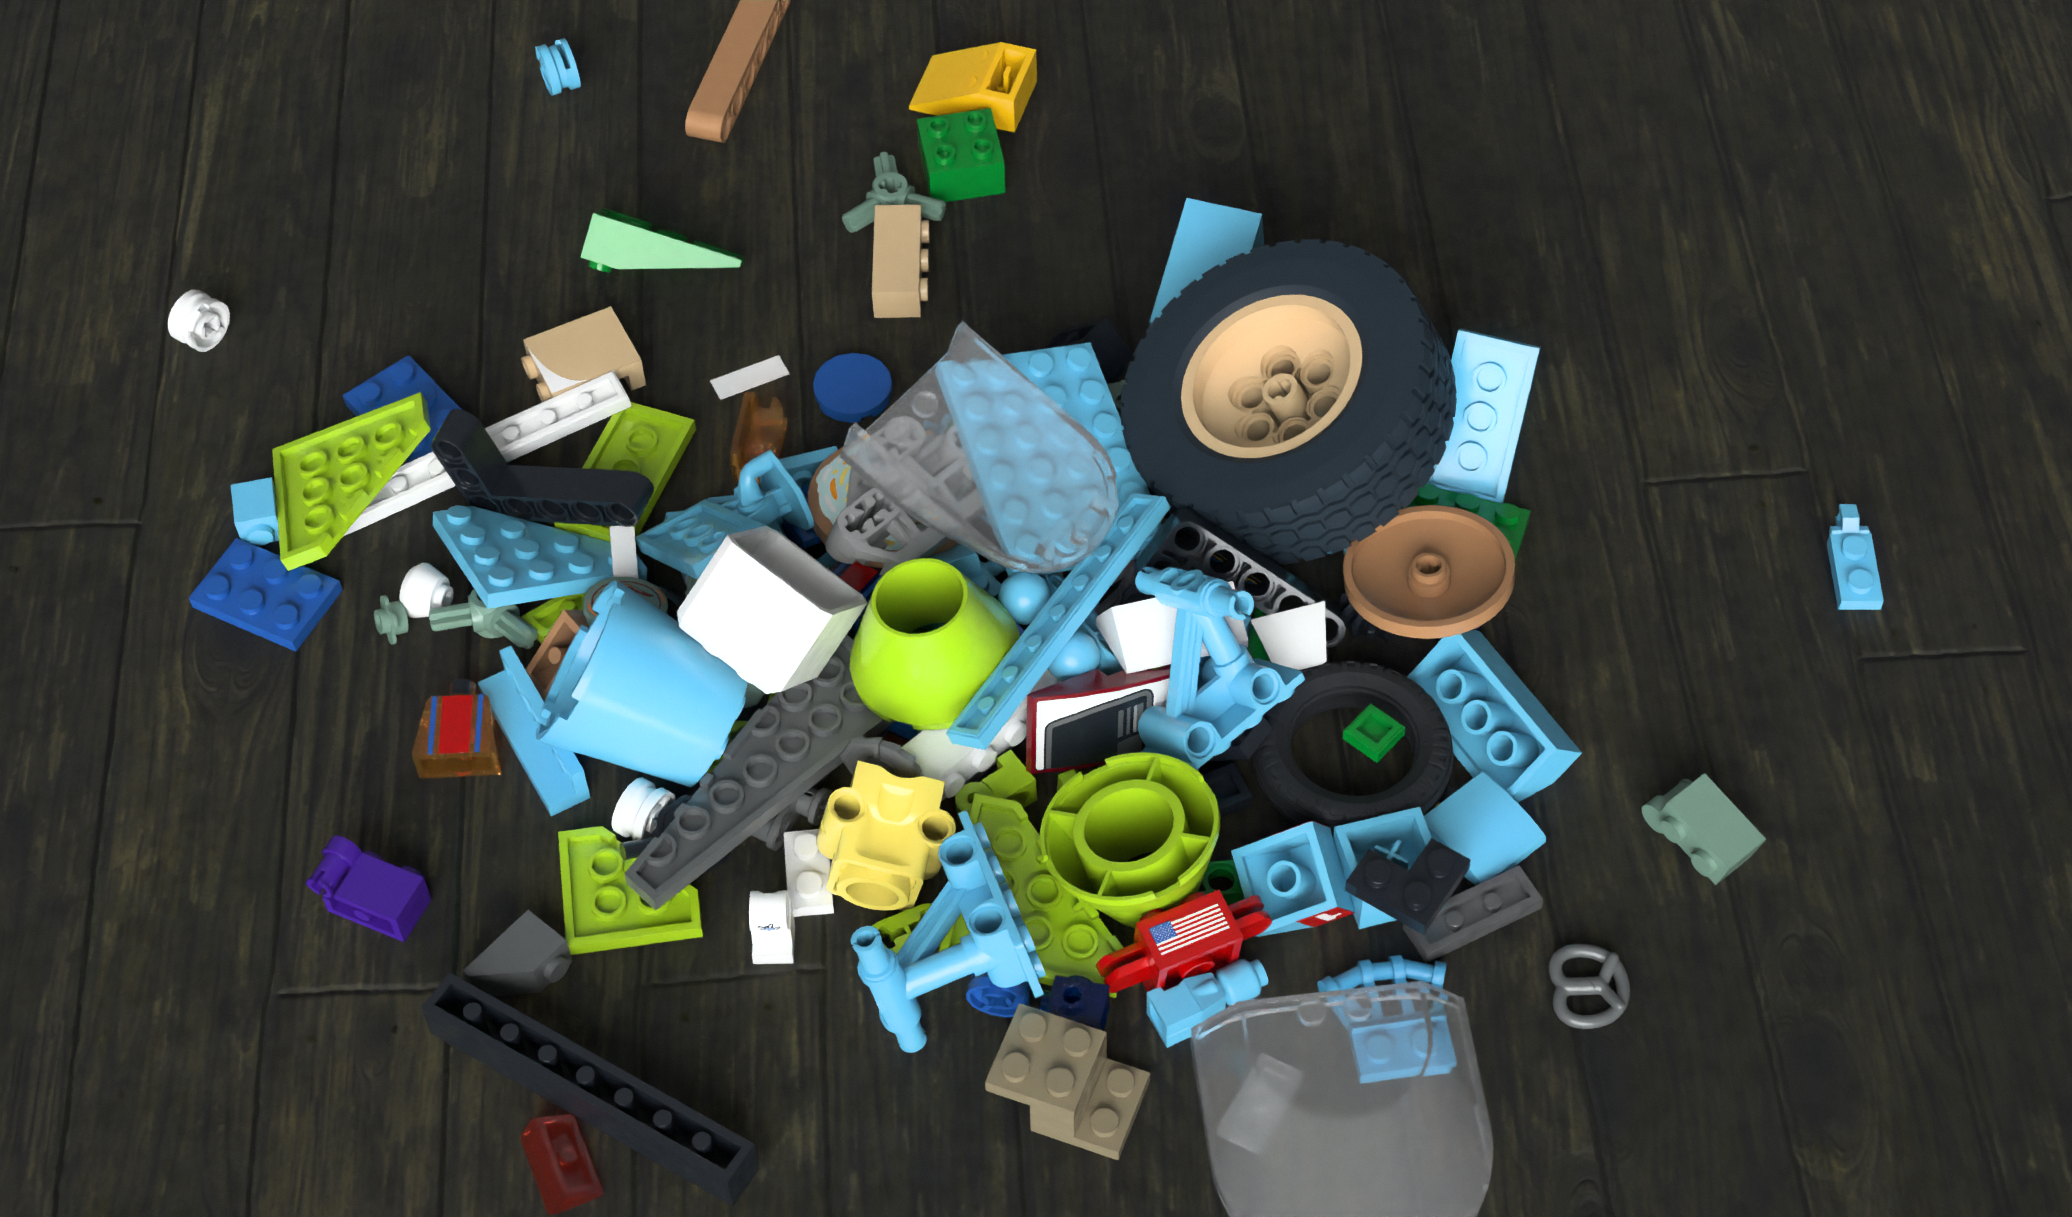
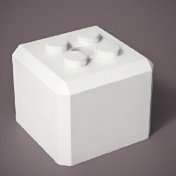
M763 526L726 536L679 607L677 616L679 627L701 643L707 652L727 663L745 681L754 684L764 693L769 694L781 692L817 678L868 602L862 594L779 531Z

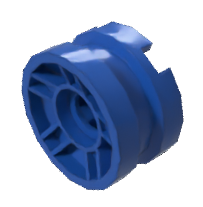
M987 972L975 977L974 973L971 974L972 980L968 983L966 1000L977 1010L993 1016L1013 1017L1019 1003L1029 1006V991L1031 987L1028 981L1013 987L1003 988L994 985L989 979Z

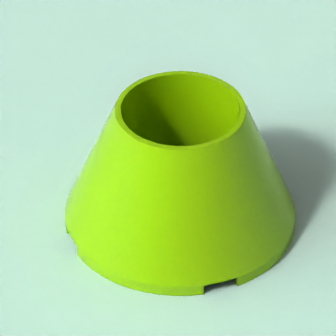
M932 558L909 560L891 568L881 577L874 588L850 652L851 677L861 700L874 714L889 723L891 720L911 724L914 730L950 728L1020 638L1019 630L1012 615L996 598L954 566ZM946 623L942 627L930 632L909 634L915 629L928 624Z
M1136 752L1121 754L1104 759L1106 765L1084 776L1081 772L1077 773L1052 798L1045 811L1040 828L1041 852L1053 878L1069 893L1121 924L1132 928L1136 927V923L1146 913L1155 909L1167 911L1181 905V902L1188 896L1198 893L1220 831L1218 802L1215 794L1204 781L1203 775L1186 762L1159 753ZM1154 852L1143 859L1132 862H1126L1138 855Z

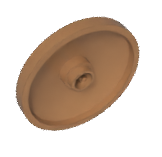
M1424 505L1398 510L1399 515L1384 527L1380 525L1375 528L1377 532L1360 542L1358 540L1351 542L1352 546L1347 548L1344 556V587L1353 608L1374 626L1392 634L1410 638L1434 639L1450 637L1471 631L1483 625L1505 606L1512 594L1515 582L1514 554L1504 534L1483 517L1455 507Z

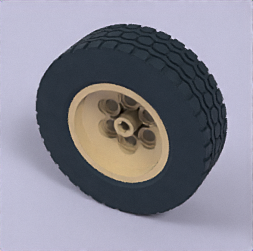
M1302 239L1301 243L1291 240L1277 242L1276 246L1273 247L1269 244L1250 250L1251 253L1249 254L1241 253L1226 260V264L1221 267L1218 264L1202 274L1203 278L1199 281L1195 279L1180 291L1181 295L1178 298L1174 297L1163 308L1160 318L1156 317L1145 332L1146 338H1141L1133 354L1135 360L1130 361L1125 376L1127 384L1123 385L1121 404L1123 406L1120 408L1121 425L1124 426L1122 432L1126 447L1131 449L1128 452L1137 471L1154 495L1166 497L1171 507L1168 513L1171 515L1176 510L1182 508L1193 509L1271 561H1276L1280 565L1299 563V559L1309 561L1325 557V553L1330 551L1334 554L1352 546L1351 542L1358 540V542L1377 532L1375 528L1380 525L1384 527L1399 515L1398 510L1401 507L1406 508L1419 494L1417 491L1419 487L1424 488L1435 472L1434 465H1439L1447 448L1445 441L1450 440L1454 426L1453 417L1456 415L1457 391L1453 366L1448 351L1411 286L1396 270L1371 253L1370 255L1366 250L1353 245L1348 247L1345 243L1330 240L1323 243L1320 239ZM1192 527L1181 528L1191 537H1194L1197 533V530ZM1227 550L1216 551V553H1219L1223 556L1226 555L1229 558L1232 555V553Z

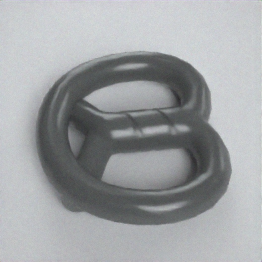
M1570 944L1559 948L1551 956L1549 975L1556 987L1553 994V1007L1556 1015L1562 1022L1574 1028L1594 1029L1614 1022L1624 1013L1630 999V982L1618 954L1595 945ZM1578 957L1590 958L1603 963L1599 975L1595 977H1566L1562 966L1566 960ZM1612 975L1616 984V993L1609 986ZM1575 995H1601L1609 1003L1610 1007L1597 1014L1580 1015L1573 1013L1568 1008L1567 997Z

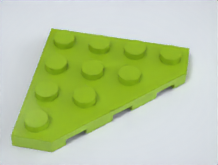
M421 392L272 449L280 559L288 571L326 557L431 430L428 403Z
M975 793L969 816L973 825L982 822L992 846L990 848H992L994 855L998 859L1006 883L1013 894L1022 920L1031 936L1046 976L1038 979L1039 983L1116 998L1117 992H1108L1103 982L1105 978L1100 976L1096 964L1103 956L1124 947L1115 935L1112 936L1099 918L1098 911L1093 906L1069 893L1053 878L1041 852L1040 835L1029 821L1028 814L1020 803L1014 800ZM962 913L942 940L939 952L961 943L960 938L970 934Z

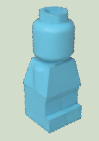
M1239 959L1219 968L1215 972V976L1210 972L1184 978L1179 985L1166 991L1162 987L1155 988L1146 992L1147 1015L1168 1048L1200 1032L1203 1033L1225 1012L1226 1004L1235 1007L1259 996L1261 987L1268 984L1266 971L1258 959L1251 962L1246 959Z

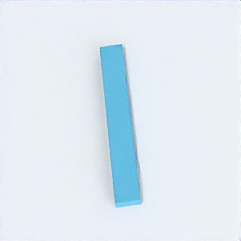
M1132 493L950 726L946 734L952 744L986 750L1171 508L1166 497Z

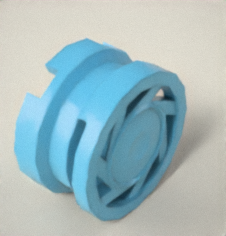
M565 38L556 40L554 45L549 47L546 44L535 47L537 60H540V71L551 96L560 94L563 88L568 87L570 90L581 87L578 69Z

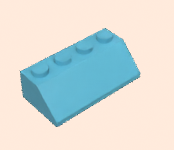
M1471 630L1459 635L1442 638L1407 676L1408 679L1420 685L1440 708L1451 733L1453 754L1474 778L1483 771L1517 803L1553 784L1582 754L1580 749L1480 631Z

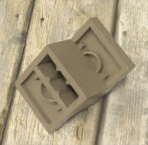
M1019 1003L985 1081V1089L988 1092L1029 1105L1031 1131L1119 1160L1149 1085L1150 1072L1108 1059L1107 1032Z

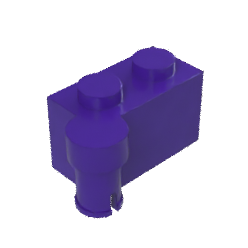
M332 836L322 851L323 859L311 877L306 880L307 886L318 895L325 889L323 901L328 912L405 942L432 900L424 876L412 867L402 866L400 868L387 863L381 856L372 851L365 850L362 853L356 844L344 837Z

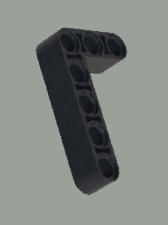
M451 410L431 443L433 453L469 506L527 521L631 527L638 523L654 492L652 482L644 475L634 471L508 465L477 417L465 410Z
M1190 508L1176 510L1169 516L1118 587V604H1128L1126 601L1128 597L1135 593H1141L1135 584L1137 573L1139 571L1146 573L1143 569L1144 567H1152L1155 562L1166 560L1173 564L1172 567L1189 570L1191 566H1194L1208 576L1219 578L1226 582L1233 581L1235 590L1248 592L1253 598L1254 606L1267 615L1325 601V618L1334 620V623L1329 628H1326V649L1337 646L1345 635L1343 618L1339 606L1334 601ZM1183 527H1192L1197 530L1196 535L1190 539L1178 538L1176 533ZM1218 550H1227L1232 553L1231 557L1223 562H1216L1211 559L1212 554ZM1255 572L1266 575L1265 580L1259 584H1249L1245 581L1250 574ZM1143 594V595H1145L1148 599L1155 598L1154 595H1146V594ZM1289 595L1301 598L1296 605L1291 607H1285L1280 604L1281 600Z

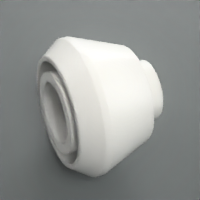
M424 562L412 567L407 572L401 585L399 599L404 605L408 617L422 618L429 617V610L433 608L450 606L454 592L450 586L449 579L431 564Z

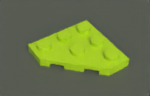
M603 826L558 832L565 937L570 955L703 937L698 889L689 884L655 910L626 884L624 874L637 858L625 861L622 859L620 853L621 842L617 840L614 833Z

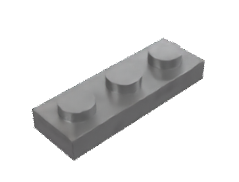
M1519 865L1449 898L1424 935L1403 924V930L1425 963H1428L1541 909L1543 898Z

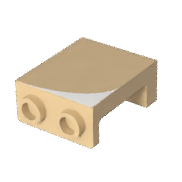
M611 306L523 339L527 356L521 358L528 378L530 380L537 379L539 384H536V389L541 402L547 401L613 370L618 379L625 378L631 391L646 385L642 360Z

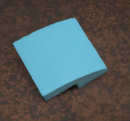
M1483 771L1424 816L1434 840L1471 859L1470 868L1464 877L1475 886L1512 869L1546 842L1545 834L1528 813Z

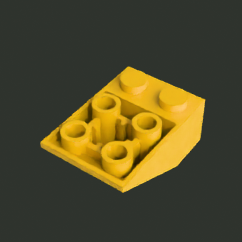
M999 42L932 55L909 104V110L940 116L991 108L996 129L1015 133L1037 83L1036 49Z

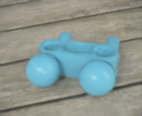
M1032 571L1012 573L1003 581L999 590L998 601L1007 609L1018 624H1031L1065 578L1057 573L1046 574L1043 578ZM1099 602L1048 667L1050 674L1061 682L1095 669L1100 670L1107 676L1124 670L1096 626L1098 614L1094 609L1099 606Z

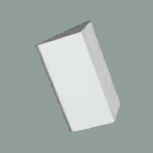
M1228 582L1232 589L1235 590L1234 582ZM1156 598L1111 607L1096 617L1097 628L1126 674L1171 664L1177 614L1176 608L1163 605ZM1225 615L1224 617L1238 643L1248 647V637L1244 621ZM1203 641L1200 658L1210 656Z

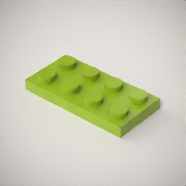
M630 402L631 407L611 416L582 468L634 471L644 475L652 482L654 492L638 523L633 526L635 537H637L693 437L696 425L694 419ZM554 522L555 528L611 542V526Z

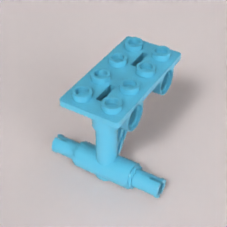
M1150 566L1144 567L1143 569L1146 573L1139 571L1136 576L1135 584L1137 589L1143 594L1154 595L1163 605L1176 608L1177 614L1166 708L1151 706L1142 713L1138 722V731L1146 747L1141 752L1168 755L1186 762L1199 771V768L1213 756L1226 751L1230 747L1231 741L1244 730L1257 725L1262 720L1263 715L1274 705L1291 697L1295 688L1305 680V677L1300 670L1259 658L1252 659L1246 646L1238 643L1224 616H1230L1236 620L1246 619L1244 614L1250 616L1254 608V601L1248 592L1234 590L1228 582L1204 575L1201 570L1188 571L1176 567L1158 570ZM1203 641L1211 657L1205 662L1202 669L1204 686L1197 691Z
M967 810L958 813L964 830L946 838L938 851L939 859L948 882L897 955L894 951L885 947L881 935H879L880 932L873 926L861 927L851 937V944L854 945L852 947L859 957L858 974L863 983L869 986L879 1008L880 1020L888 1031L895 1033L900 1048L909 1053L919 1051L927 1041V1035L924 1034L926 1032L920 1024L922 1013L916 998L917 996L974 973L975 977L986 972L991 982L998 987L1009 988L1028 981L1035 998L1044 995L1038 979L1046 976L1031 936L1022 920L1013 894L1006 883L998 859L994 855L992 848H990L992 846L982 822L973 825ZM962 913L970 934L961 937V943L933 954Z

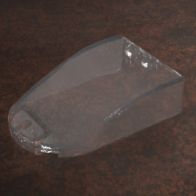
M963 321L956 328L947 354L872 425L864 430L855 422L849 428L840 458L867 482L877 488L896 506L921 523L995 563L1022 572L1049 573L1080 563L1090 556L1103 542L1115 520L1119 500H1117L1115 482L1117 475L1110 457L1098 440Z

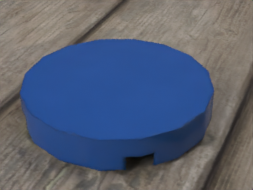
M843 354L826 361L816 372L813 381L815 400L819 404L821 411L825 415L842 422L855 423L862 421V417L872 414L873 418L879 415L890 403L893 393L890 371L880 360L866 354Z

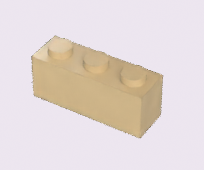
M875 205L872 273L874 318L921 317V301H928V278H922V272H929V249H922V243H930L929 220H922L921 205Z

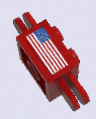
M1220 890L1207 895L1205 892H1198L1185 898L1181 905L1167 911L1155 909L1146 913L1136 923L1133 944L1103 956L1097 962L1096 968L1100 976L1105 978L1103 982L1110 993H1116L1140 982L1143 983L1147 992L1160 987L1166 991L1179 985L1184 978L1210 972L1215 976V972L1219 968L1239 959L1242 941L1263 933L1272 924V919L1268 912L1263 910L1264 904L1260 896L1253 895L1227 905Z

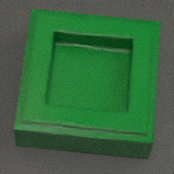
M1370 703L1343 730L1342 739L1378 763L1404 736L1405 726Z

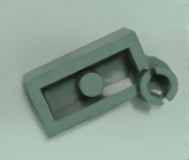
M1705 773L1694 782L1689 779H1682L1679 781V784L1665 795H1657L1642 806V815L1648 825L1654 831L1664 834L1671 842L1677 843L1691 858L1694 868L1701 875L1708 877L1715 885L1753 856L1766 840L1759 830Z

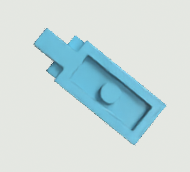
M1839 504L1838 516H1835L1836 526H1830L1827 541L1837 607L1839 610H1881L1884 600L1872 534H1869L1868 526H1859L1860 518L1856 504Z

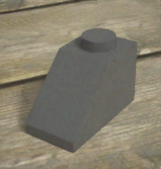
M527 910L463 970L466 982L491 996L541 993L550 983L559 981L565 975L569 965L572 963V958L566 939L531 911Z

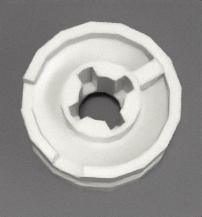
M190 290L184 293L171 309L168 318L169 333L173 338L182 343H187L193 349L199 352H206L214 348L227 331L230 321L228 306L200 290Z
M643 777L635 779L628 785L616 804L612 817L613 831L626 838L632 836L633 840L650 837L652 832L656 830L659 812L676 800L675 794L662 787L656 789L654 783Z

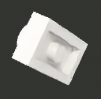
M819 829L784 832L787 890L792 901L794 917L834 913L833 894L826 889L831 861L817 847L816 837Z

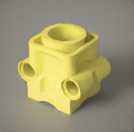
M857 761L850 787L836 789L830 795L816 837L819 851L825 857L832 859L826 889L832 894L842 896L845 900L868 909L889 911L913 908L923 881L933 878L941 868L942 864L938 854L940 845L946 838L955 834L956 831L953 817L947 811L940 809L945 781L924 776L902 778L889 773L881 766Z

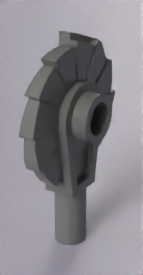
M863 735L859 738H852L841 754V759L852 776L857 761L881 766L889 773L902 778L919 777L922 772L913 755L901 749V746L898 744L883 741L881 737L866 738Z

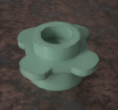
M382 595L380 596L381 608L374 611L375 625L380 634H387L389 643L393 645L397 643L396 635L408 632V618L404 605L400 600L389 602L388 597Z

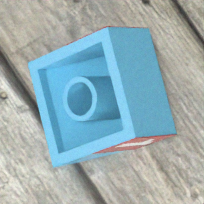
M1309 821L1231 851L1244 898L1246 899L1253 895L1260 896L1264 904L1263 910L1267 911L1272 919L1270 927L1263 933L1255 936L1260 937L1317 927L1355 913L1350 893L1345 891L1346 879L1330 827Z

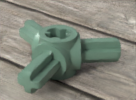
M880 152V156L873 159L876 178L872 183V190L866 193V201L842 216V222L846 229L853 233L874 222L875 205H921L923 218L941 221L946 211V203L942 200L916 194L915 187L908 185L905 177L898 174L895 157L888 155L887 152Z
M475 589L472 590L470 595H467L468 603L429 610L430 626L433 631L472 625L473 631L482 637L499 638L505 636L516 646L525 649L533 647L534 641L538 638L537 630L520 617V610L517 604L487 609Z

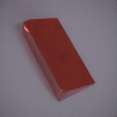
M569 1114L532 1118L521 1135V1142L547 1213L549 1215L561 1213L601 1197L604 1192L575 1116Z

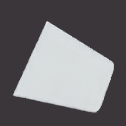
M1325 601L1251 619L1272 663L1296 670H1303L1322 665L1326 662Z

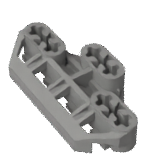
M898 418L866 440L850 470L846 508L838 515L826 539V550L832 558L846 564H853L858 560L863 566L869 561L883 563V568L879 575H884L898 564L913 559L929 557L985 512L977 489L972 493H965L958 500H955L953 497L962 487L958 481L964 476L974 484L954 426L949 428L945 435L925 436L923 429L917 422L908 418ZM929 505L941 517L935 522L931 520L919 530L916 524L923 520L925 516L921 510ZM890 534L903 545L897 552L895 550L892 552L884 550L888 545L884 539Z

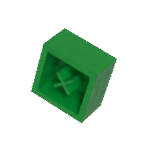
M991 108L917 119L918 149L929 197L944 202L1005 193L1004 158Z

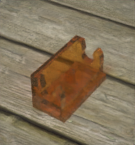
M744 392L730 450L734 482H739L740 472L744 465L760 454L771 450L780 459L788 420L783 418L782 404L776 397L772 398L770 409H765L759 406V399L756 393ZM758 477V478H756V481H757L758 484H760V482H759V477Z

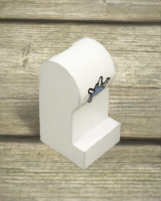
M780 890L775 893L750 891L749 925L753 944V964L794 963L795 920L788 890Z

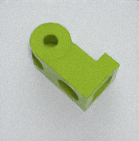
M1012 750L997 758V771L980 782L965 784L956 794L957 819L963 829L964 827L958 813L967 810L970 816L975 793L1018 801L1023 808L1037 800L1036 779L1026 771V767Z

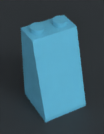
M1186 198L1150 318V325L1156 317L1160 318L1162 315L1161 311L1174 297L1178 298L1181 295V290L1195 279L1199 281L1203 278L1202 274L1218 264L1221 267L1226 264V260L1241 253L1246 255L1251 253L1250 250L1264 246L1262 214Z

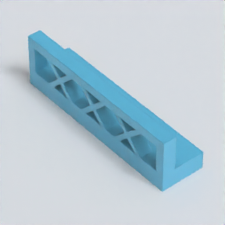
M509 646L499 651L504 671L477 683L480 693L484 694V700L549 814L553 816L591 798L585 773L573 751L549 745L536 739V729L541 723L546 726L547 719L540 716L544 701L512 646Z

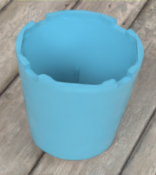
M613 580L606 586L593 604L592 610L598 612L592 624L589 628L584 625L579 627L559 666L540 713V716L547 719L546 726L541 723L536 729V739L549 745L692 787L704 776L713 761L718 760L722 756L729 740L728 734L744 707L746 701L744 695L748 682L741 678L736 670L723 660L707 652L701 643L679 627L677 620L626 585Z

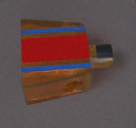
M456 679L450 684L449 696H433L426 701L412 750V757L419 778L502 775L496 722L489 696L476 694V684L473 681Z

